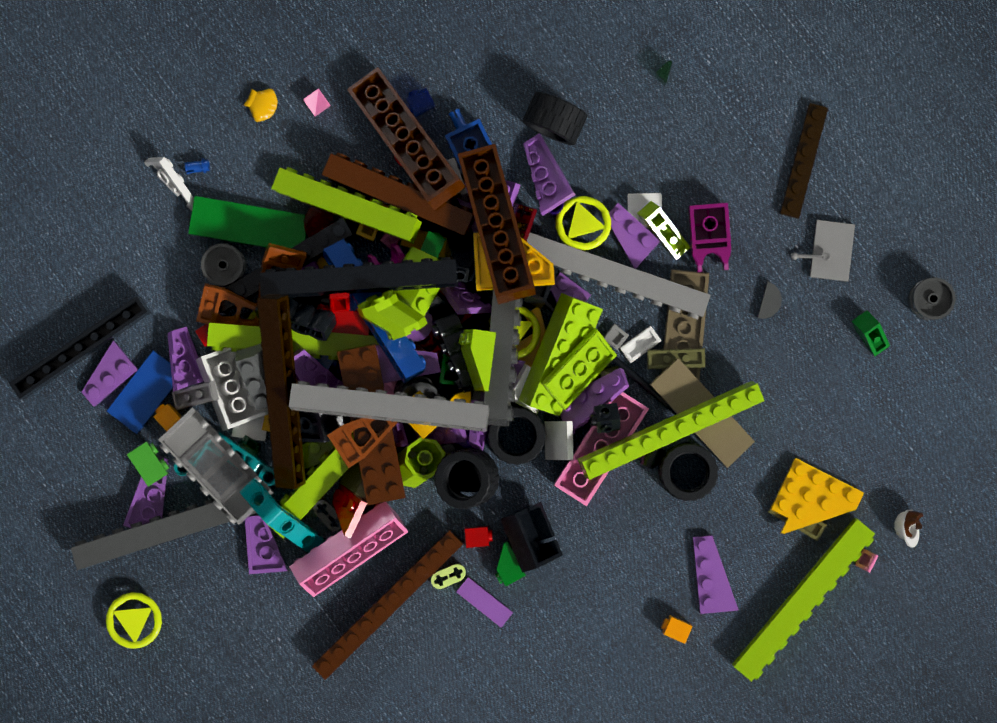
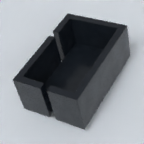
M541 502L527 506L500 519L522 573L537 569L563 556L557 539L543 544L540 542L555 536Z

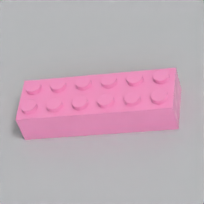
M624 392L612 402L607 403H617L621 419L620 430L609 433H597L596 426L591 425L574 451V459L567 462L553 484L585 506L588 505L608 472L589 480L584 476L577 459L632 435L649 410V408Z
M387 502L378 503L372 510L362 514L351 538L344 536L341 530L334 536L327 538L318 547L311 549L302 558L295 560L289 567L299 585L315 597L408 533V530L398 514Z

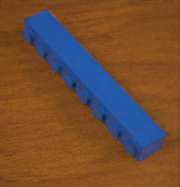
M344 238L323 250V257L327 264L334 265L335 268L343 267L344 264H355V266H362L363 264L360 259L355 257L352 245L346 243ZM382 292L349 295L350 300L357 309V305L366 301V298L375 294L377 297L382 296ZM363 318L403 383L424 373L426 361L421 354H417L416 346L411 338L408 339L405 336L395 340L388 339L386 332Z

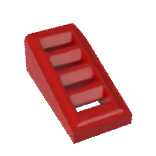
M349 293L329 294L330 311L341 312L350 310Z

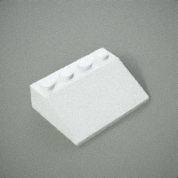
M224 348L223 351H215L196 359L204 383L215 380L219 399L211 402L222 431L268 415V407L260 410L255 409L235 363L237 352H231V348Z

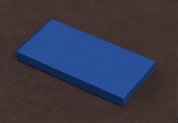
M153 350L107 412L134 433L139 434L153 416L155 410L173 389L170 362Z

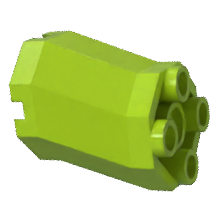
M393 289L383 292L382 296L379 297L376 294L366 298V301L357 305L359 315L386 332L388 339L395 340L411 334V331L414 329L418 331L428 324L425 316L401 302L396 293L393 292Z
M420 437L397 453L403 486L416 488L435 475L437 465L445 457V451L437 440L422 439Z

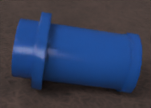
M202 158L200 161L185 162L186 174L207 173V171H210L209 160Z

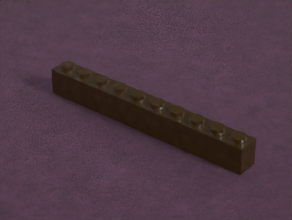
M267 294L257 298V308L259 311V328L261 332L275 486L297 489L306 484L299 411L289 408L292 383L296 384L288 295Z

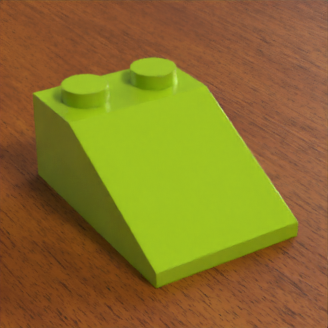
M467 329L463 330V333L460 334L459 344L461 345V351L475 391H489L496 332Z

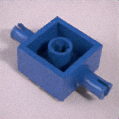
M456 109L455 113L458 118H456L453 111L448 114L456 129L445 135V139L462 172L458 154L471 150L466 148L468 142L476 144L474 149L492 145L480 119L466 124L460 109Z

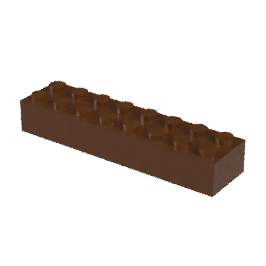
M378 67L347 89L434 210L465 188L458 175Z
M492 144L459 153L458 158L498 305L536 295L496 145Z
M339 152L336 155L330 154L322 173L323 176L468 237L475 220L472 209L463 205L458 208L455 206L456 203L454 201L448 200L434 210L416 185L408 182L406 186L402 184L403 180L393 175H390L389 178L385 177V172L374 167L369 170L367 169L368 165L360 161L354 160V163L350 162V157Z
M376 344L337 351L343 385L349 387L348 390H356V388L368 389V392L384 390ZM350 417V421L360 419L357 417ZM374 420L370 425L375 433H379L387 426V421ZM365 427L353 430L354 441L358 446H364L371 437L370 431ZM391 429L364 459L359 461L367 506L406 498L393 430Z

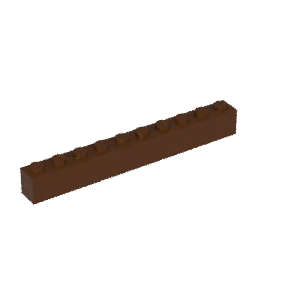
M451 529L444 534L312 665L324 680L463 545L460 538Z

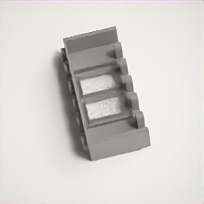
M191 408L158 439L161 442L160 448L166 454L170 452L175 457L172 460L180 468L183 466L188 471L186 475L193 482L195 480L201 485L199 489L206 496L210 494L215 499L213 501L214 505L219 510L223 508L228 513L226 517L233 524H241L255 511L240 494V491L253 478L270 495L274 493L195 408Z

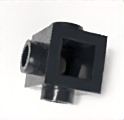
M617 403L594 406V414H591L590 417L591 424L596 426L597 433H609L620 430L621 419Z

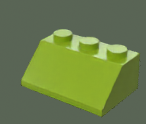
M411 247L404 260H413V262H421V259L425 258L440 261L438 258L415 247ZM440 288L393 292L396 293L401 302L425 316Z

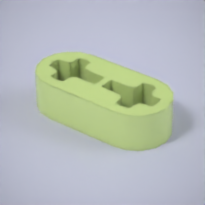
M453 564L435 572L431 577V584L436 589H443L464 579L466 570L461 564ZM455 567L463 571L460 573L461 577L459 578L456 575L449 576V574L454 572ZM437 575L440 577L447 575L448 578L443 580V585L434 582L437 579Z

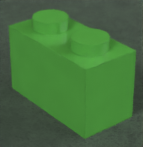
M146 441L129 452L127 456L149 487L169 473L167 470L169 466L164 458L160 460L156 454L159 451L155 444Z

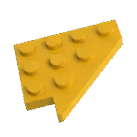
M479 232L473 233L477 291L494 290ZM521 238L534 286L555 285L554 264Z
M795 458L770 510L787 518L780 532L785 534L856 510L864 492Z

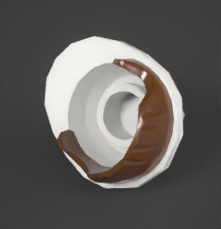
M912 509L900 513L894 522L897 536L905 540L907 546L911 548L918 544L919 529L922 528L919 519L924 516L923 513L913 511Z

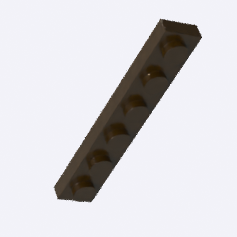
M812 103L808 105L780 215L795 219L800 217L828 112L827 107Z

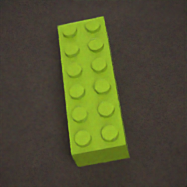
M564 293L560 294L518 399L519 401L530 407L557 416L561 415L563 409L543 386L542 382L592 329L596 328L603 309Z

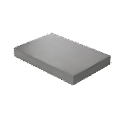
M816 220L812 255L829 253L831 259L826 261L823 258H812L811 278L849 281L855 224Z

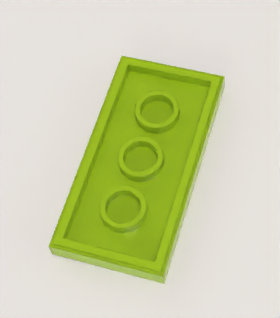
M593 328L545 378L542 384L559 406L566 410L617 354L601 333Z

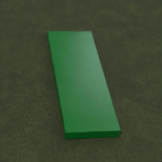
M195 196L188 234L267 247L271 243L293 248L305 240L309 216Z

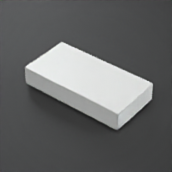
M650 325L621 346L620 350L628 361L632 363L662 340Z

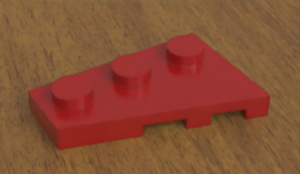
M340 484L339 489L334 493L332 502L344 536L351 538L367 502Z

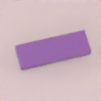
M467 577L456 591L501 628L513 614L509 608L470 577Z

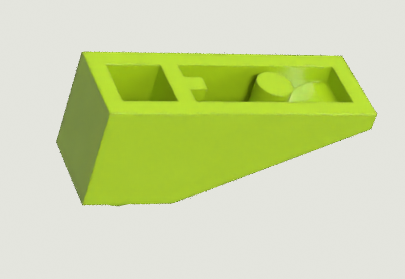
M650 201L637 213L676 260L691 248L663 210L654 202Z

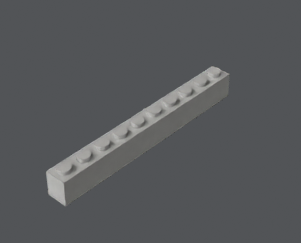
M529 233L527 242L551 261L554 267L560 268L561 273L570 276L571 273L579 275L578 279L589 282V279L595 280L598 286L607 288L608 285L615 287L614 291L625 294L627 291L633 294V298L642 301L644 298L650 299L653 305L662 307V304L670 306L669 310L680 313V311L687 312V316L698 320L699 317L704 316L710 294Z
M298 381V384L292 383L289 408L295 411L487 432L490 408L483 401L466 403L464 399L447 401L445 397L440 396L429 399L426 395L415 394V397H411L403 392H395V395L387 394V391L376 390V392H368V389L365 388L348 390L349 387L340 385L337 388H330L328 384L323 383L311 386L309 382Z

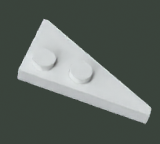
M165 157L148 158L144 162L147 167L153 165L158 170L157 177L177 197L182 195L188 203L186 206L192 211L194 197L183 183V178L172 168L173 164Z

